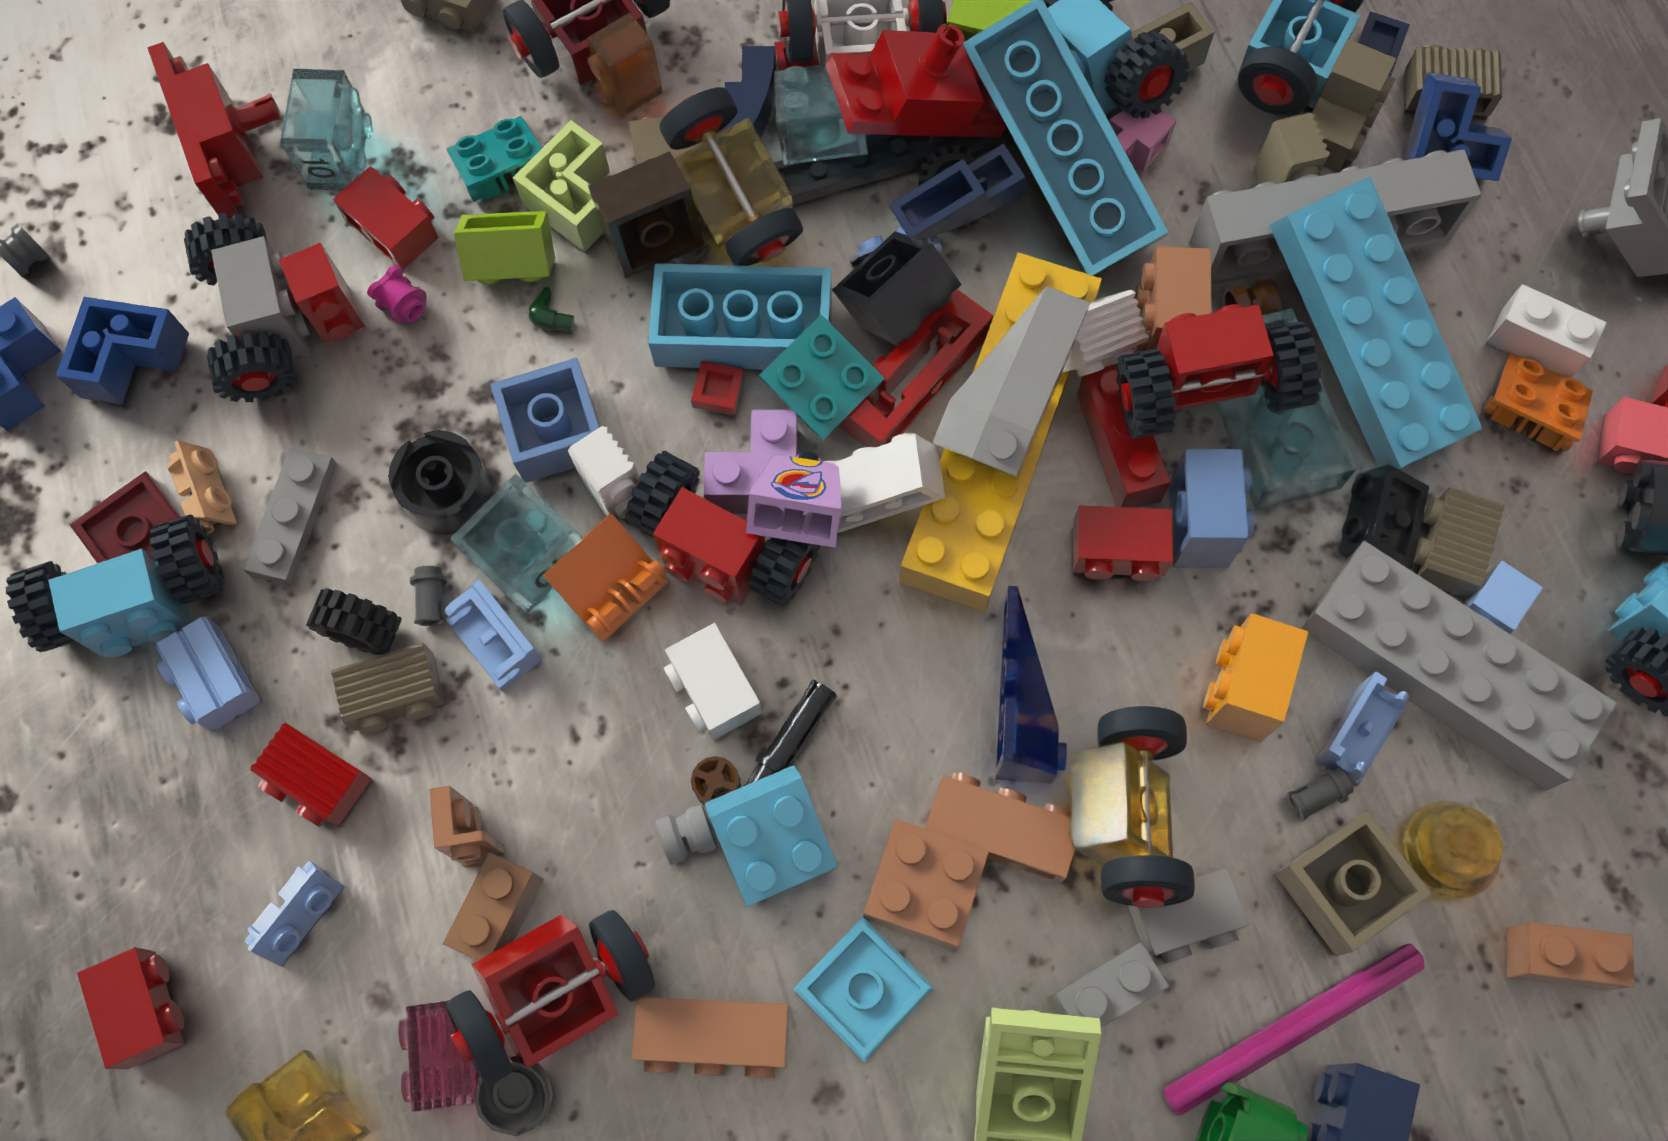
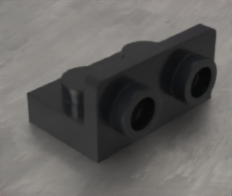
M1390 464L1358 473L1351 488L1352 496L1347 518L1342 528L1339 553L1349 557L1363 541H1366L1406 568L1412 569L1430 486Z

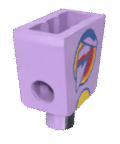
M802 452L796 457L779 454L772 456L750 490L746 533L836 548L842 506L839 467L834 463L822 462L819 456L812 452Z

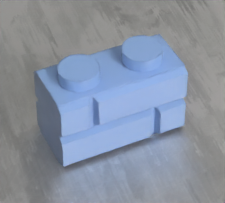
M206 616L196 619L184 626L182 631L174 632L156 643L155 647L162 658L160 662L156 663L158 671L170 686L177 685L183 697L177 701V705L190 724L198 723L211 731L217 730L234 720L235 716L242 715L260 704L261 700L221 628Z

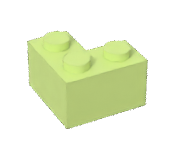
M570 120L513 177L522 204L530 211H547L550 226L585 252L603 234L588 185L602 180L610 172L603 143Z

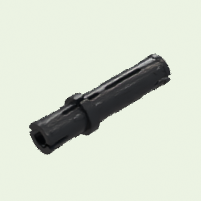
M814 679L811 680L804 695L790 713L772 744L765 753H759L755 760L758 764L744 786L793 765L796 757L819 725L827 709L837 698V694Z

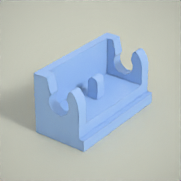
M480 579L445 608L444 611L449 616L446 621L501 691L505 690L543 661Z
M1374 672L1359 685L1315 758V761L1331 770L1337 767L1341 768L1355 786H1358L1409 699V695L1405 691L1399 692L1398 695L1387 691L1384 686L1388 678L1378 672Z

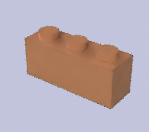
M953 773L952 778L942 775L925 829L989 850L987 860L1061 884L1066 879L1083 824L1082 821L1072 818L1073 812L1055 804H1045L1043 809L1026 803L1027 797L1006 788H999L998 793L981 788V781L966 774Z
M641 997L636 1000L631 1060L644 1061V1071L674 1073L675 1063L695 1064L694 1074L724 1075L725 1065L745 1066L746 1077L775 1078V1068H787L790 1006L782 1003Z

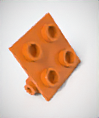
M1510 352L1495 396H1491L1488 399L1483 412L1490 414V420L1508 428L1513 425L1520 415L1514 431L1520 433L1527 422L1531 420L1533 423L1526 437L1532 439L1536 435V441L1551 447L1553 450L1557 451L1562 448L1568 451L1574 441L1578 443L1581 440L1593 390L1585 387L1577 379L1563 377L1543 368L1539 362L1531 358H1522Z
M612 513L605 517L542 574L602 643L669 582L665 576L667 573L666 569L656 559L653 561Z

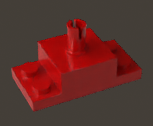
M942 24L939 26L937 33L883 30L871 54L831 52L825 64L848 134L1000 138L1007 126L974 65L968 59L963 46L965 41L964 34L958 27L949 24L948 29L946 24Z
M164 42L147 47L194 183L217 215L226 213L227 218L232 219L234 214H240L238 206L244 204L238 187L263 178L247 131L277 120H283L279 108L271 93L236 107L208 63L188 70L181 56L174 58Z

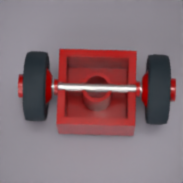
M615 910L607 911L589 923L590 934L597 950V957L592 958L578 926L561 914L471 964L498 1021L495 1020L490 1012L484 1010L480 1001L471 990L460 993L445 1004L450 1020L456 1030V1033L450 1035V1038L459 1057L464 1064L469 1061L472 1062L482 1081L487 1086L499 1082L512 1072L510 1060L504 1049L505 1038L502 1032L506 1035L513 1052L528 1069L619 1015L602 978L608 976L609 979L613 980L619 991L630 1002L640 999L655 988L654 977L647 961L649 953L643 940L636 931H631L624 919Z

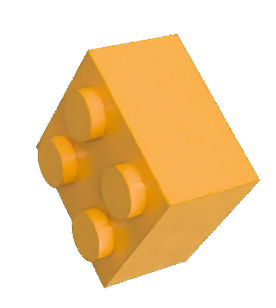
M1253 613L1249 615L1241 627L1234 625L1229 639H1223L1217 654L1215 664L1221 666L1222 670L1217 681L1210 683L1205 696L1203 708L1210 710L1206 725L1261 743L1284 723L1309 631Z

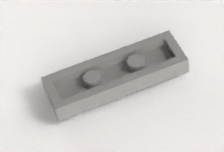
M289 447L243 568L247 574L292 585L337 465L331 456Z

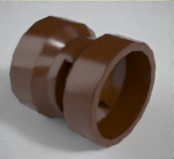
M1273 280L1256 282L1252 288L1248 289L1241 285L1227 288L1224 292V307L1232 304H1239L1242 307L1259 304L1264 324L1279 322L1282 312L1281 299L1278 288Z

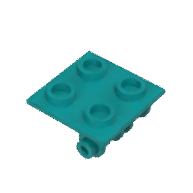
M519 116L514 119L501 120L492 129L476 136H465L458 140L454 146L446 150L463 179L472 201L475 202L481 199L482 202H486L502 194L495 178H499L505 192L510 191L503 174L510 172L513 179L516 175L515 169L520 171L542 147L523 117Z
M822 314L758 376L822 441L885 379Z

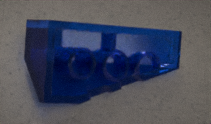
M1008 586L1004 599L995 780L1052 784L1057 776V770L1065 771L1067 743L1059 742V725L1018 586Z

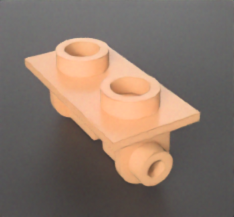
M179 440L175 441L178 452H174L169 456L170 462L167 464V468L171 473L178 495L186 496L192 492L191 496L181 502L185 516L192 514L194 517H197L200 521V526L203 525L205 527L206 535L214 531L213 525L217 522L235 526L237 521L231 507V498L225 491L218 471V463L211 449Z

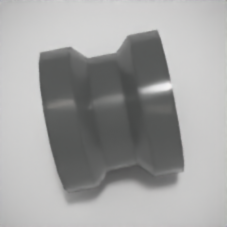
M18 223L10 228L9 236L4 240L0 239V256L22 278L30 273V266L36 261L43 262L50 257Z

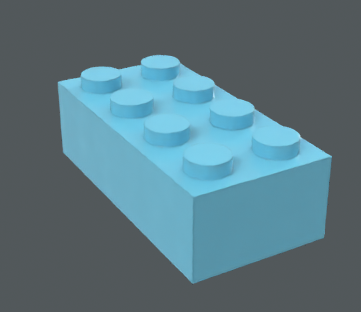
M655 264L648 341L655 367L700 368L701 361L742 369L765 370L821 314L831 323V268Z

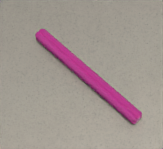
M1412 944L1402 945L1165 1087L1163 1095L1167 1105L1176 1115L1185 1114L1221 1092L1222 1090L1220 1089L1224 1084L1238 1082L1419 973L1425 967L1423 956Z

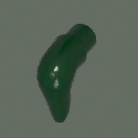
M544 287L529 306L527 312L529 320L535 326L542 329L572 332L574 315L558 313L557 310L548 309L552 293L549 287Z

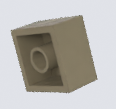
M1368 810L1349 820L1275 873L1276 877L1335 956L1353 952L1432 895Z

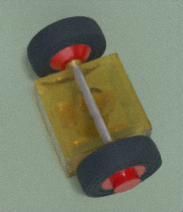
M715 87L684 99L663 117L659 128L671 149L680 150L699 144L674 158L686 179L692 192L695 207L718 248L725 245L727 254L735 266H750L761 261L767 262L785 251V247L801 235L803 226L796 212L792 209L791 193L749 117L717 134L735 118L738 110L727 89Z
M1152 706L1126 707L1108 712L1098 722L1099 748L1071 753V771L1068 774L1067 782L1072 796V818L1068 824L1072 848L1103 865L1101 871V890L1103 896L1109 901L1139 908H1158L1185 902L1194 895V872L1189 863L1173 858L1169 773L1152 762L1175 756L1186 748L1187 726L1185 719L1175 711Z

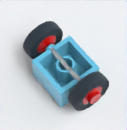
M1273 0L1248 45L1238 73V86L1243 96L1256 108L1277 116L1296 115L1307 106L1314 109L1347 39H1350L1360 18V15L1355 12L1364 0Z

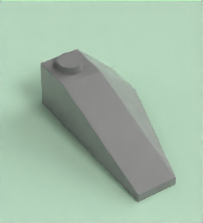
M1046 286L950 399L933 444L1019 478L1087 314L1090 302Z

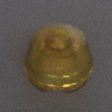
M1438 801L1418 810L1407 824L1403 837L1406 861L1430 891L1450 898H1466L1481 893L1495 880L1501 866L1503 842L1494 822L1482 812L1464 803Z

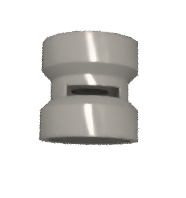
M702 803L687 808L684 815L678 817L666 815L656 819L659 836L670 865L685 861L690 853L698 851L705 854L717 849Z

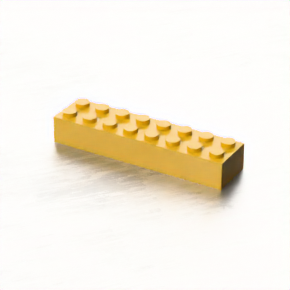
M1018 252L974 371L1046 286L1091 303L1096 301L1102 278ZM1071 371L1061 374L1019 478L944 448L940 465L945 499L923 505L900 566L899 583L986 612Z

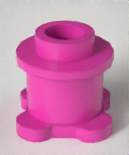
M393 265L381 279L369 286L367 294L372 299H376L375 306L379 310H389L391 319L397 324L414 322L425 311L426 292L420 287H413L411 281L403 276L404 270L398 265Z

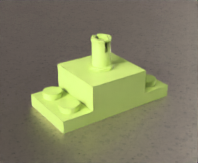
M991 1008V1016H986L977 1081L974 1141H1082L1101 1039L1100 1018L1040 1013L1035 1010L1020 1011Z

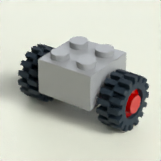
M226 213L218 214L219 219L213 220L210 216L203 218V225L194 222L191 225L192 230L187 229L185 231L184 243L192 276L195 275L196 279L200 282L206 280L207 284L215 286L218 282L226 327L232 333V335L226 336L227 342L218 340L214 343L215 347L208 349L207 361L215 394L219 393V397L223 399L230 396V401L238 402L241 398H244L245 402H253V399L256 397H260L261 401L269 399L268 395L270 394L276 397L282 395V389L289 390L292 388V383L296 382V372L292 357L310 353L306 336L312 334L310 322L297 305L279 262V259L284 256L281 251L274 252L267 242L263 225L260 222L256 223L252 217H247L244 221L242 214H234L232 219L227 218Z

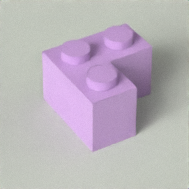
M751 410L750 452H705L704 499L732 514H747L750 490L771 457L778 454L791 457L798 455L799 429L797 415L792 410Z

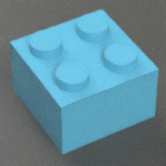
M794 765L705 803L710 821L746 907L838 868L803 779Z

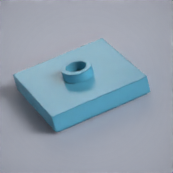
M862 917L793 990L865 1063L929 995L934 987Z

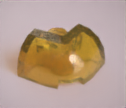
M302 1050L261 1083H252L233 1100L225 1112L226 1117L242 1141H361L371 1133L345 1093L335 1089L310 1050Z

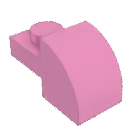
M1122 111L1112 117L1109 123L1131 164L1144 172L1169 145L1176 120L1164 112L1155 115L1151 111L1149 118L1143 119L1139 116L1137 119Z

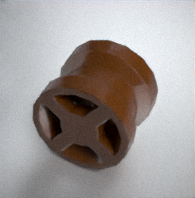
M713 756L705 758L696 765L692 772V790L704 806L706 802L742 787L737 769L732 762L723 757Z

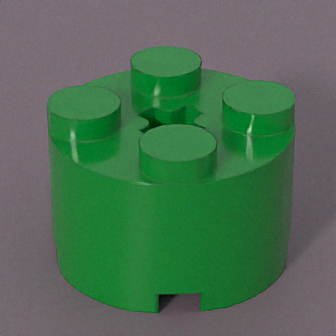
M1229 1082L1220 1089L1228 1093L1222 1103L1214 1100L1210 1102L1196 1137V1141H1307L1308 1127L1305 1123L1298 1121L1293 1108Z

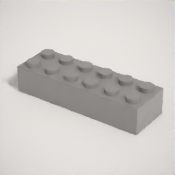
M1465 149L1447 153L1439 150L1431 152L1424 157L1409 160L1395 158L1381 165L1366 168L1351 166L1338 173L1322 176L1308 174L1295 181L1278 184L1275 182H1265L1251 189L1235 192L1226 189L1207 196L1190 239L1191 248L1211 249V285L1288 271L1289 268L1269 225L1366 177L1371 176L1403 249L1451 240L1480 198L1481 192Z
M1363 541L1348 557L1300 628L1309 631V635L1368 674L1372 675L1374 672H1378L1388 678L1386 686L1397 693L1401 691L1407 692L1409 701L1545 791L1563 784L1572 778L1617 704L1611 698L1366 541Z

